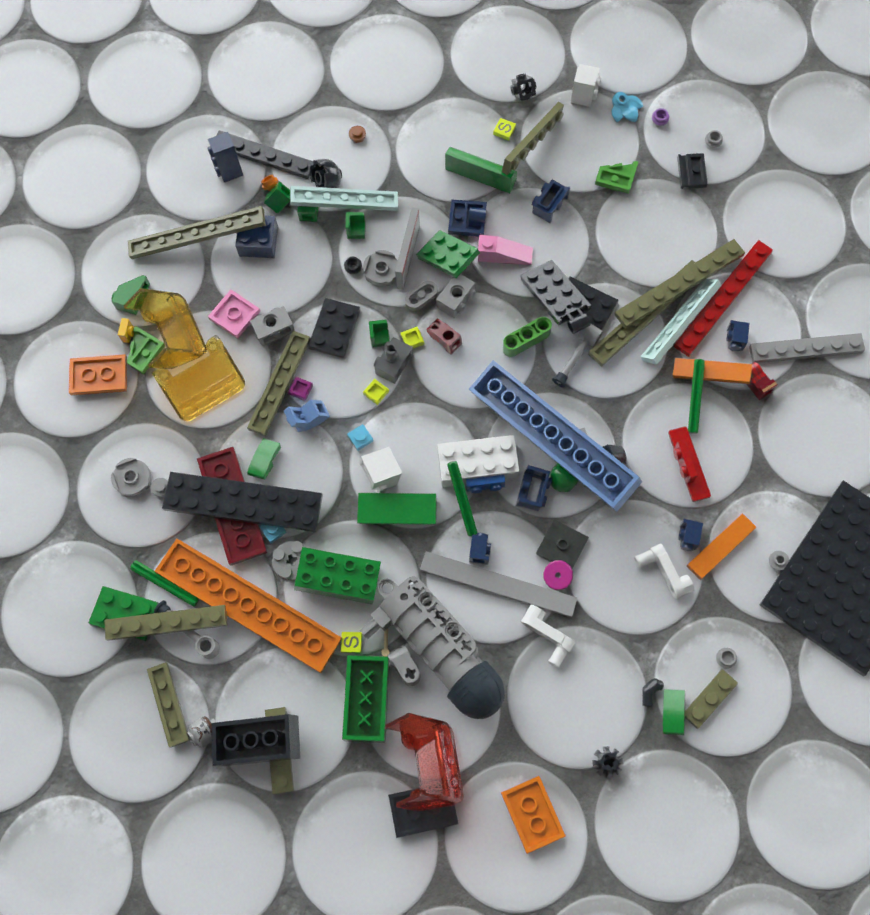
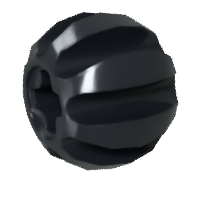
M603 746L604 754L597 749L594 755L598 757V761L592 760L593 766H599V770L596 772L598 775L601 776L603 771H605L606 778H613L612 770L617 775L622 771L618 764H623V758H617L616 755L619 751L616 748L611 753L609 746ZM605 757L607 759L611 758L612 763H610V766L604 765Z

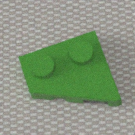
M633 161L632 164L628 165L619 163L613 166H600L595 185L629 194L638 161Z
M135 326L127 364L144 375L164 349L165 344Z

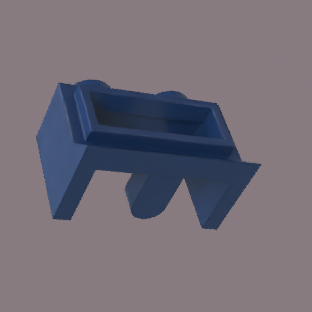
M553 179L549 184L546 182L543 185L541 195L535 196L531 204L533 206L532 213L549 223L552 222L555 210H560L563 199L567 200L570 193V187H565ZM551 191L556 193L547 207L542 205Z
M528 465L524 471L515 506L535 511L545 507L547 501L545 491L550 488L552 478H549L550 471ZM532 477L541 479L536 502L527 499Z

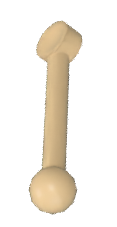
M388 628L384 631V649L382 650L384 657H388L387 655L390 654L388 650Z

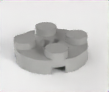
M375 251V254L366 257L363 264L366 280L377 286H390L396 280L395 269L398 260L389 251ZM384 265L385 270L379 271L377 267Z
M126 458L120 461L111 474L113 487L125 497L137 496L151 485V472L148 466L135 458ZM130 473L136 475L133 481L127 480Z
M288 541L274 550L272 565L276 574L281 578L289 581L296 580L302 547H306L301 542ZM291 556L293 558H297L294 566H292L290 563L287 564V561Z

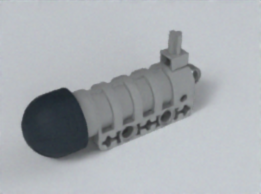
M409 577L399 586L391 579L381 580L378 584V591L384 600L380 607L370 614L373 619L360 632L368 640L380 628L385 631L393 625L450 690L447 698L451 700L460 712L473 719H485L495 714L504 701V684L501 677L489 665L488 661L480 663L477 660L479 651L474 639L418 577ZM390 583L393 586L392 591L387 594L383 593L382 586ZM414 589L419 590L420 594L418 595ZM428 602H432L430 606H425ZM437 613L442 619L446 620L447 624L445 626L441 619H437ZM453 632H459L457 636L451 637ZM464 642H466L465 645H466L469 649L472 648L471 651H468L467 649H466V650L464 649V646H463V643H464Z

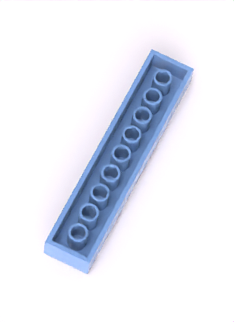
M494 360L469 388L478 399L616 512L642 483L638 475Z

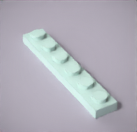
M291 186L290 205L397 211L398 192Z
M707 278L701 282L641 355L644 362L657 364L661 361L666 352L719 289L721 283L718 279Z

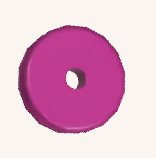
M555 560L545 567L543 578L550 588L562 590L571 584L573 571L566 562ZM557 572H559V573L561 574V577H560V578H557V577H556L555 574H556Z

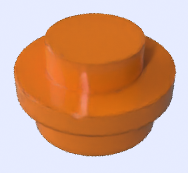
M269 175L261 181L263 184L262 188L271 191L279 180L274 175Z

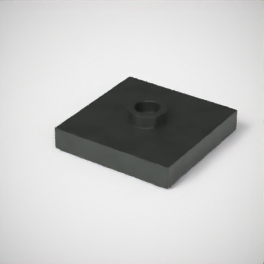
M554 519L536 554L550 562L555 560L564 561L573 569L589 537Z

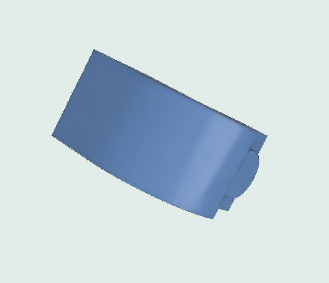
M311 399L301 408L287 407L284 410L287 422L291 427H296L298 432L316 427L330 417L321 400Z

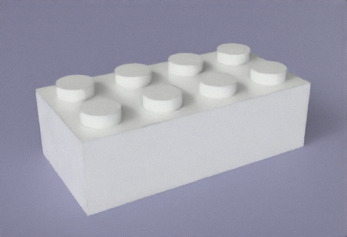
M514 435L437 444L442 487L453 486L447 464L452 461H457L464 485H466V479L504 474L505 480L517 479L519 476Z

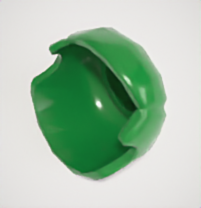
M558 463L550 472L549 478H552L551 486L559 492H569L578 483V480Z

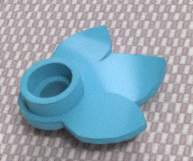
M617 92L612 98L613 108L611 113L616 122H619L623 117L629 121L636 122L638 119V109L643 107V103L636 96H627L623 92Z

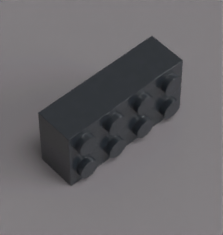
M285 714L212 723V766H233L300 759L299 717L297 715Z

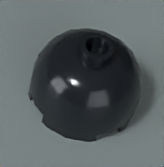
M329 159L313 160L314 165H310L311 183L315 182L316 187L339 188L342 178L341 169Z

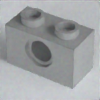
M462 274L457 278L452 277L437 297L436 307L455 318L458 313L461 314L464 311L466 302L473 299L476 293L475 282ZM459 294L461 297L456 298L454 295Z
M284 306L274 308L267 314L258 315L250 321L261 346L295 331ZM271 323H276V324H275L274 326H272V327H269V326H268V325L271 324Z

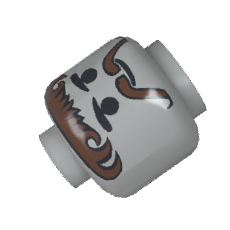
M204 716L189 725V732L187 734L195 747L198 745L203 748L212 742V723L216 722L214 718L209 720L208 717Z

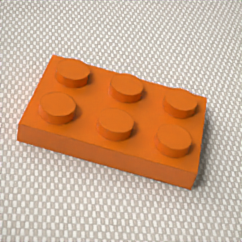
M125 354L70 358L69 394L71 396L127 392V356Z
M540 776L501 792L526 854L566 836Z

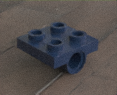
M451 199L448 234L475 237L484 235L487 202Z

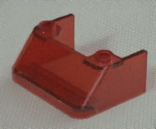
M407 713L386 724V729L401 733V741L406 748L414 750L420 789L413 790L410 797L397 802L396 807L423 811L462 802L464 793L451 726L445 721Z

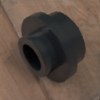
M349 257L344 262V269L349 274H357L362 269V262L357 257Z

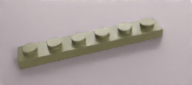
M557 102L504 159L502 173L508 175L512 170H516L520 161L526 159L529 151H533L537 143L545 138L546 133L552 131L555 123L561 121L564 115L562 112L564 104Z
M292 331L247 427L249 431L266 437L307 349L310 336Z
M219 605L106 619L105 640L110 641L227 626L226 606Z

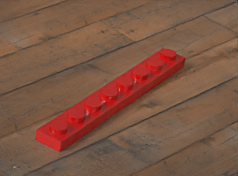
M760 240L754 244L674 344L677 350L688 357L693 353L771 255L773 249Z

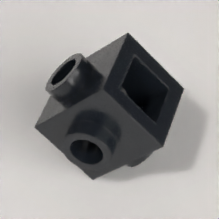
M523 73L511 80V93L516 98L525 101L536 95L537 86L533 77Z

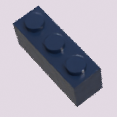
M225 132L209 138L210 146L207 149L217 176L222 177L224 183L244 176L229 133Z

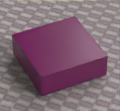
M295 377L288 395L306 401L313 383Z

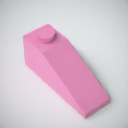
M479 235L478 250L480 254L478 255V262L532 265V247L499 236Z

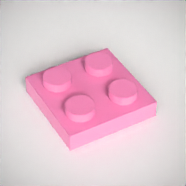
M230 290L209 314L208 318L238 339L250 325V321L260 313V309L233 290Z

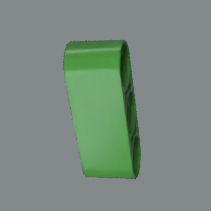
M540 317L508 334L503 340V353L508 357H513L547 339L551 333V320L547 317ZM544 326V327H546L547 329H546V330H541V329H539V327ZM524 335H529V336H531V338H530V339H526V338H524L523 336H524ZM514 344L515 347L510 348L507 345Z

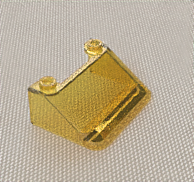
M217 335L209 338L206 342V349L210 355L177 375L172 376L166 368H158L151 372L179 418L184 421H190L238 393L245 386L242 374Z

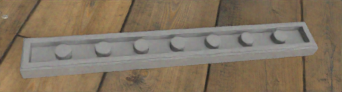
M427 551L420 567L422 572L528 605H534L572 618L577 597Z

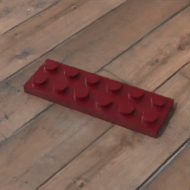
M234 447L197 458L202 476L245 482ZM215 518L230 566L267 553L259 524Z

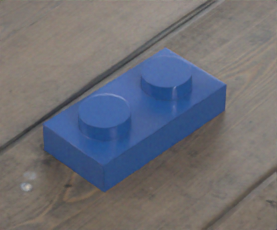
M504 474L466 479V490L473 494L481 493L487 489L499 491L505 487Z

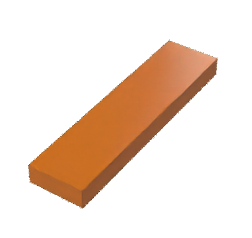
M675 358L673 378L693 379L695 359ZM705 360L703 380L750 384L752 364Z
M742 513L688 563L687 567L701 580L756 529V526Z

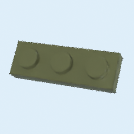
M721 669L685 710V718L694 727L700 728L735 688L738 682Z

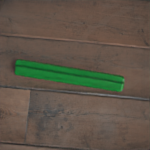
M703 359L694 360L688 432L692 434L698 433L705 367V360Z
M457 461L449 462L447 467L467 535H476L478 531Z
M134 561L130 566V569L191 606L195 607L199 602V598L142 563Z

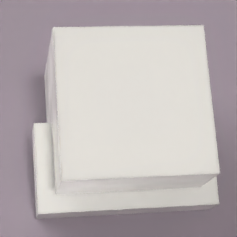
M390 447L361 456L359 461L360 466L363 467L371 483L370 487L375 493H385L388 488L398 484L402 471Z

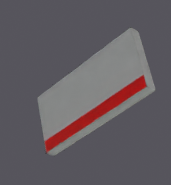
M413 207L411 209L395 269L398 289H404L420 229L419 208Z

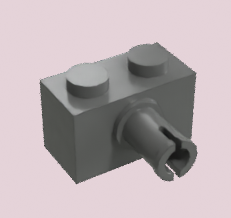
M393 337L390 342L388 341L385 344L381 357L378 356L376 358L374 368L376 375L395 384L413 355V347Z

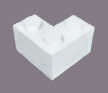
M583 64L579 65L574 79L571 103L591 107L592 100L596 101L598 87L602 78L599 75L600 68Z

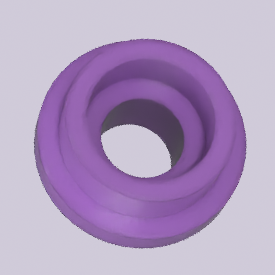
M663 108L657 109L652 114L653 123L659 126L667 124L670 118L668 111Z

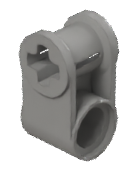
M405 645L387 655L406 685L415 686L419 683V670ZM407 673H414L415 678L411 679L410 677H408Z

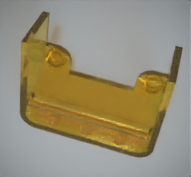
M140 288L124 305L125 309L140 310L142 318L146 322L157 324L166 348L148 364L149 368L174 369L202 357L207 352V347L187 301L181 294Z

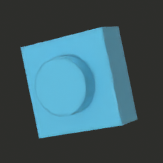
M363 424L347 433L348 438L357 451L373 442L372 436Z
M259 526L270 543H273L287 533L283 527Z

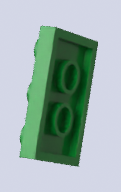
M439 230L416 255L419 260L457 278L480 252L478 248Z
M102 586L88 624L105 629L106 619L154 614V609L159 603ZM148 636L135 637V638H136V639H139V640L146 641V639H147Z

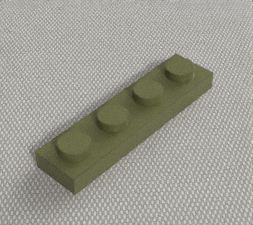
M165 662L148 668L147 673L169 748L190 741L168 663Z
M286 707L265 710V717L287 714ZM291 760L269 762L272 794L293 792Z

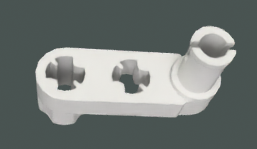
M658 544L649 548V551L634 556L638 568L651 562L657 563L675 599L695 590L693 582L688 575L679 578L662 544Z
M530 605L521 623L556 644L557 647L548 662L559 668L566 654L571 652L575 641L543 622L542 620L546 613L539 607Z

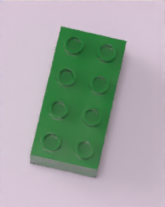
M302 547L294 590L373 604L381 561Z
M347 655L343 741L385 743L389 657Z

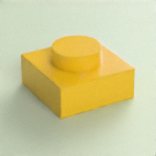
M121 318L118 336L122 342L130 343L131 337L134 336V326L127 318Z

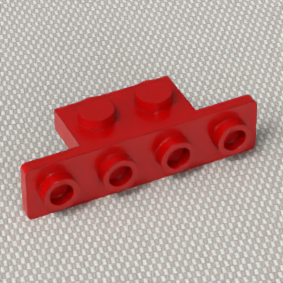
M687 427L669 430L668 435L674 449V457L678 460L680 474L685 480L692 502L710 498L711 493Z

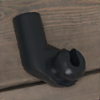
M654 678L642 688V706H653V694L663 689V681Z

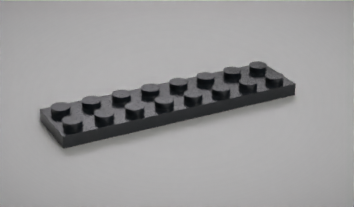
M170 472L162 509L170 512L316 532L323 494L320 492Z

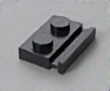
M704 153L686 154L683 156L678 154L680 188H706L708 182Z

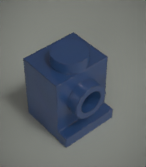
M730 321L726 337L730 350H744L748 343L750 323Z
M683 519L680 523L681 529L678 540H681L680 547L685 551L696 550L700 544L703 523Z
M477 533V535H472L469 562L489 564V556H486L490 555L491 543H488V534Z

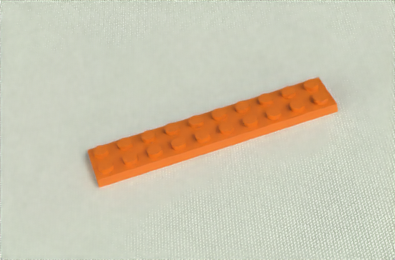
M177 538L155 569L156 573L196 596L210 606L225 605L229 618L319 673H322L341 642L342 637Z

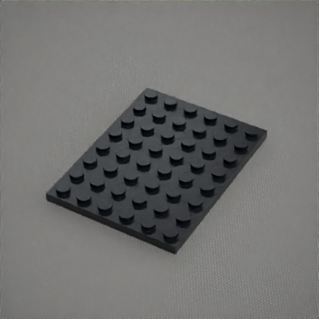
M843 480L759 605L863 677L870 670V497Z

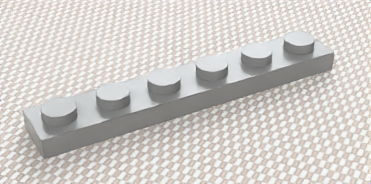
M862 333L752 343L749 349L752 363H765L858 354L865 351Z

